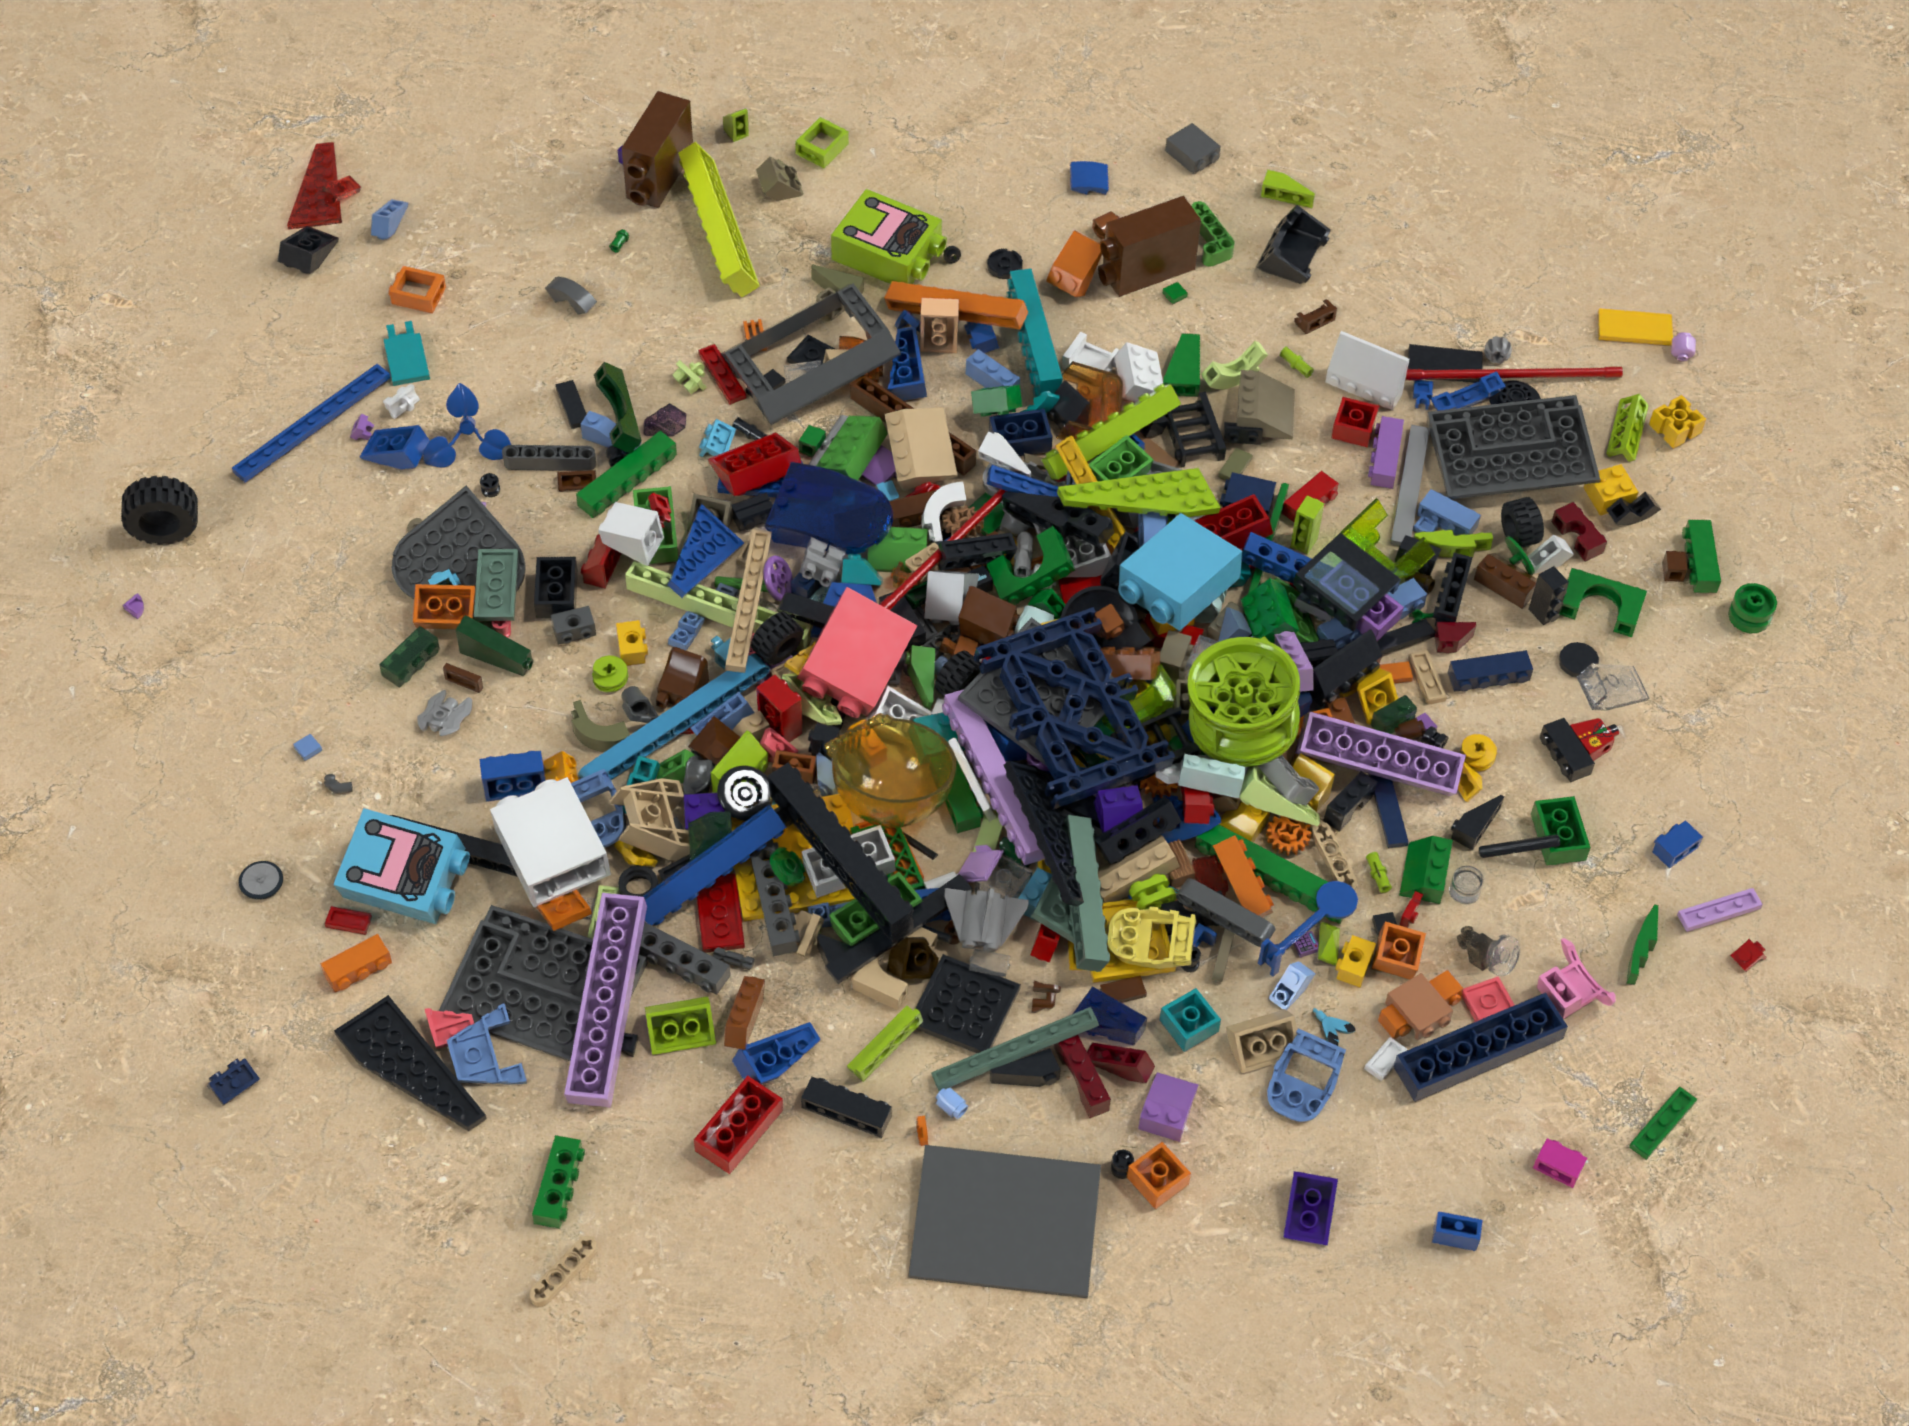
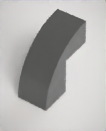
M555 277L545 287L554 302L568 300L578 315L587 313L597 303L595 298L584 287L565 277Z

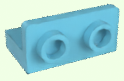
M718 419L712 425L708 424L704 432L706 437L702 439L699 448H701L699 456L703 457L706 452L713 456L727 452L736 428Z

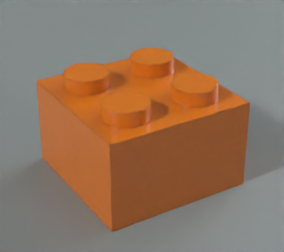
M1385 921L1379 932L1371 968L1406 979H1412L1418 972L1426 933Z
M1163 1142L1130 1164L1127 1173L1128 1180L1154 1209H1157L1187 1187L1191 1172Z

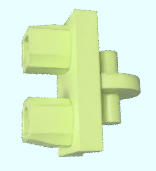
M680 360L676 363L678 369L672 376L680 384L688 377L689 380L683 386L691 394L699 388L702 391L707 388L698 377L705 376L703 372L705 366L701 362L696 364L690 363L689 367L691 369Z

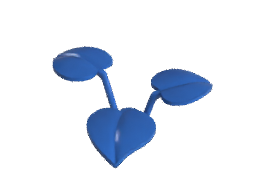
M458 383L449 395L446 407L452 416L457 418L463 416L460 422V429L450 443L443 436L431 439L426 445L423 454L425 464L435 467L451 465L456 458V451L451 446L461 433L469 435L473 432L482 441L479 446V452L485 458L490 460L503 459L502 449L507 445H511L508 436L499 429H492L485 433L484 438L481 437L478 429L475 428L476 422L471 417L475 416L478 412V400L468 387Z

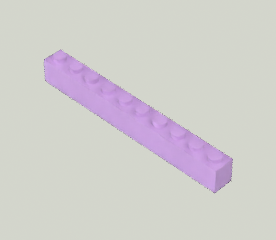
M963 690L946 694L944 704H942L943 713L945 716L948 715L950 726L953 731H956L960 746L965 748L967 760L972 762L974 773L977 778H980L984 793H988L991 806L998 813L1000 824L1005 826L1007 837L1015 846L1017 857L1022 859L1024 865L1045 859L1042 851L1037 846V839L1034 833L1029 828L1028 819L1021 810L1022 806L1019 799L1013 792L1014 788L1006 777V770L1003 766L1006 762L983 718L957 700Z

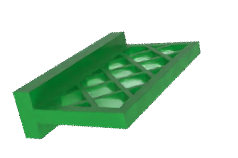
M897 819L862 829L859 826L851 827V834L881 825L883 832L886 828L895 827L897 832L894 836L884 833L885 837L891 841L889 844L890 849L894 842L903 846L901 853L891 849L892 854L898 857L895 862V870L904 873L905 879L908 876H913L917 879L918 883L911 885L914 890L925 888L924 881ZM901 859L910 862L908 870L898 866ZM894 872L889 873L887 877H891Z

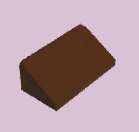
M596 470L557 472L558 491L582 490L597 478Z

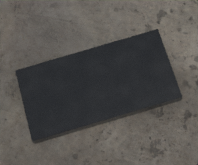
M1409 344L1408 359L1410 360L1408 369H1482L1483 352ZM1441 379L1469 383L1480 381V379Z

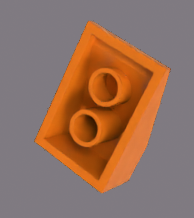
M1073 231L1053 263L1046 282L1074 297L1085 296L1102 256L1100 243L1077 231Z

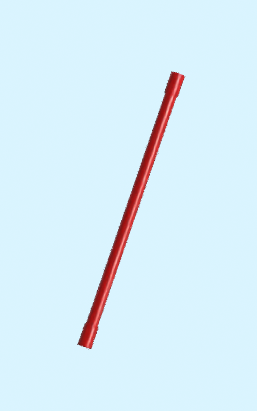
M1619 366L1541 369H1407L1405 381L1423 379H1480L1496 371L1500 378H1621L1623 376V368Z
M1000 489L947 541L963 539L1002 501L1001 496L1006 491ZM938 548L879 605L891 610L942 559L940 549Z

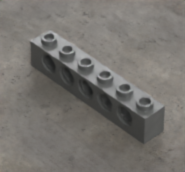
M771 838L766 842L767 845L762 850L753 851L750 854L772 955L778 956L796 952L798 950L797 943H800L798 930L794 931L793 925H796L794 912L790 913L788 908L792 907L790 894L785 895V890L788 889V886L778 879L771 868L770 855L779 848L778 843H773Z
M644 922L639 955L646 957L649 963L653 965L658 964L667 972L681 976L686 982L699 985L706 992H712L716 995L719 993L730 977V965Z

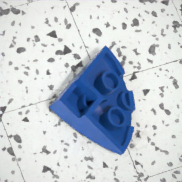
M1159 795L1152 798L1153 803L1160 799ZM1163 795V797L1165 796L1172 802L1182 821L1174 830L1161 834L1167 843L1177 841L1178 839L1180 841L1190 839L1221 823L1220 815L1215 810L1214 816H1210L1209 824L1184 823L1182 801L1178 799V796L1168 797Z

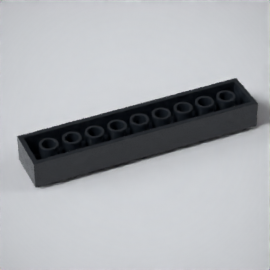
M786 763L769 774L770 797L892 944L914 931V909L910 902L902 899L901 893L895 885L891 886L887 875L882 870L879 871L876 868V864L870 855H865L861 844L850 837L851 834L847 827L839 824L836 814L833 811L829 812L824 800L814 794L810 783L803 781L799 770L796 767L792 768L789 763Z

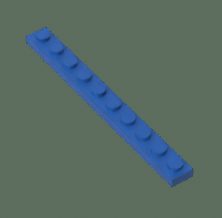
M379 364L374 365L233 466V473L246 483L389 380L390 373Z

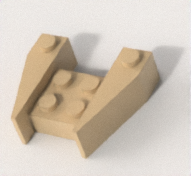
M661 778L620 787L609 800V804L625 806L629 826L620 835L619 840L674 861L696 851L698 844L694 831L676 829L671 813L684 798L680 781Z

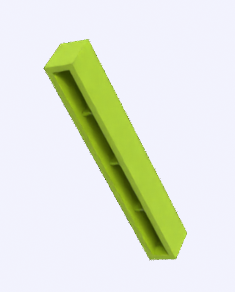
M1163 383L1153 388L1154 391L1148 394L1147 392L1139 396V401L1134 404L1130 402L1124 405V410L1121 412L1115 411L1107 416L1108 419L1102 422L1101 420L1093 424V429L1088 432L1084 430L1078 433L1075 441L1086 461L1088 462L1106 451L1124 436L1132 435L1181 405L1172 385H1164ZM1052 449L1045 454L1046 457L1041 461L1051 479L1056 480L1065 476L1068 469L1058 450Z

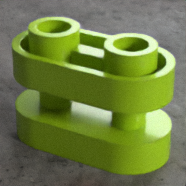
M1155 874L1145 881H1137L1131 885L1129 890L1132 900L1138 901L1136 906L1139 910H1146L1149 907H1158L1160 909L1161 904L1176 900L1174 889L1171 887L1167 888L1170 883L1164 874Z

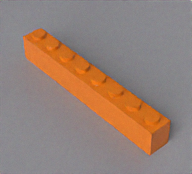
M892 281L884 297L889 310L901 312L907 310L914 314H921L922 298L959 299L958 320L1013 329H1021L1028 314L1025 302L1020 299L989 296L968 291H955L953 289L928 287L905 282Z

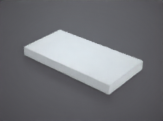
M956 738L949 740L948 742L989 822L996 819Z

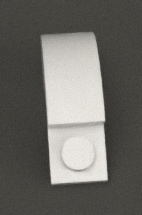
M963 482L951 483L938 489L930 497L924 509L921 523L922 529H930L927 530L928 540L936 543L938 546L943 541L939 522L940 514L948 508L964 506L966 502Z

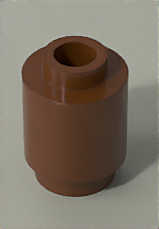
M1417 717L1400 723L1398 727L1394 728L1397 736L1410 740L1422 737L1424 735L1423 732L1426 731L1423 721H1418Z

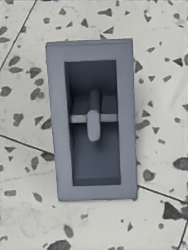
M1227 607L1218 642L1236 637H1249L1252 632L1243 614Z

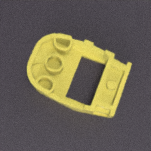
M1149 907L1146 910H1139L1138 908L1121 910L1110 921L1108 946L1116 958L1133 965L1156 969L1191 965L1196 916L1194 914H1191V918L1180 916L1179 911L1159 910L1158 907ZM1153 923L1173 924L1169 958H1164V960L1148 959Z

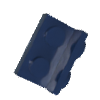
M238 1058L227 1065L229 1069L223 1074L218 1071L209 1078L211 1082L208 1083L207 1087L211 1088L222 1105H225L260 1080L246 1058L241 1061Z

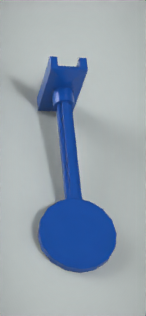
M1331 881L1322 885L1317 891L1316 896L1319 910L1281 943L1275 945L1268 938L1261 943L1258 964L1260 966L1264 963L1271 967L1270 975L1274 977L1279 972L1282 955L1285 954V951L1325 916L1333 919H1343L1352 915L1357 908L1358 897L1350 885L1340 881Z

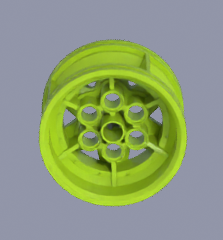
M1253 637L1230 638L1217 642L1205 649L1195 659L1188 674L1189 726L1192 737L1198 747L1214 760L1237 764L1243 767L1265 764L1287 751L1296 739L1300 724L1298 704L1300 676L1293 659L1279 646ZM1209 707H1214V708H1215V713H1214V714L1211 712V710L1209 709ZM1274 708L1278 709L1273 715L1271 714Z

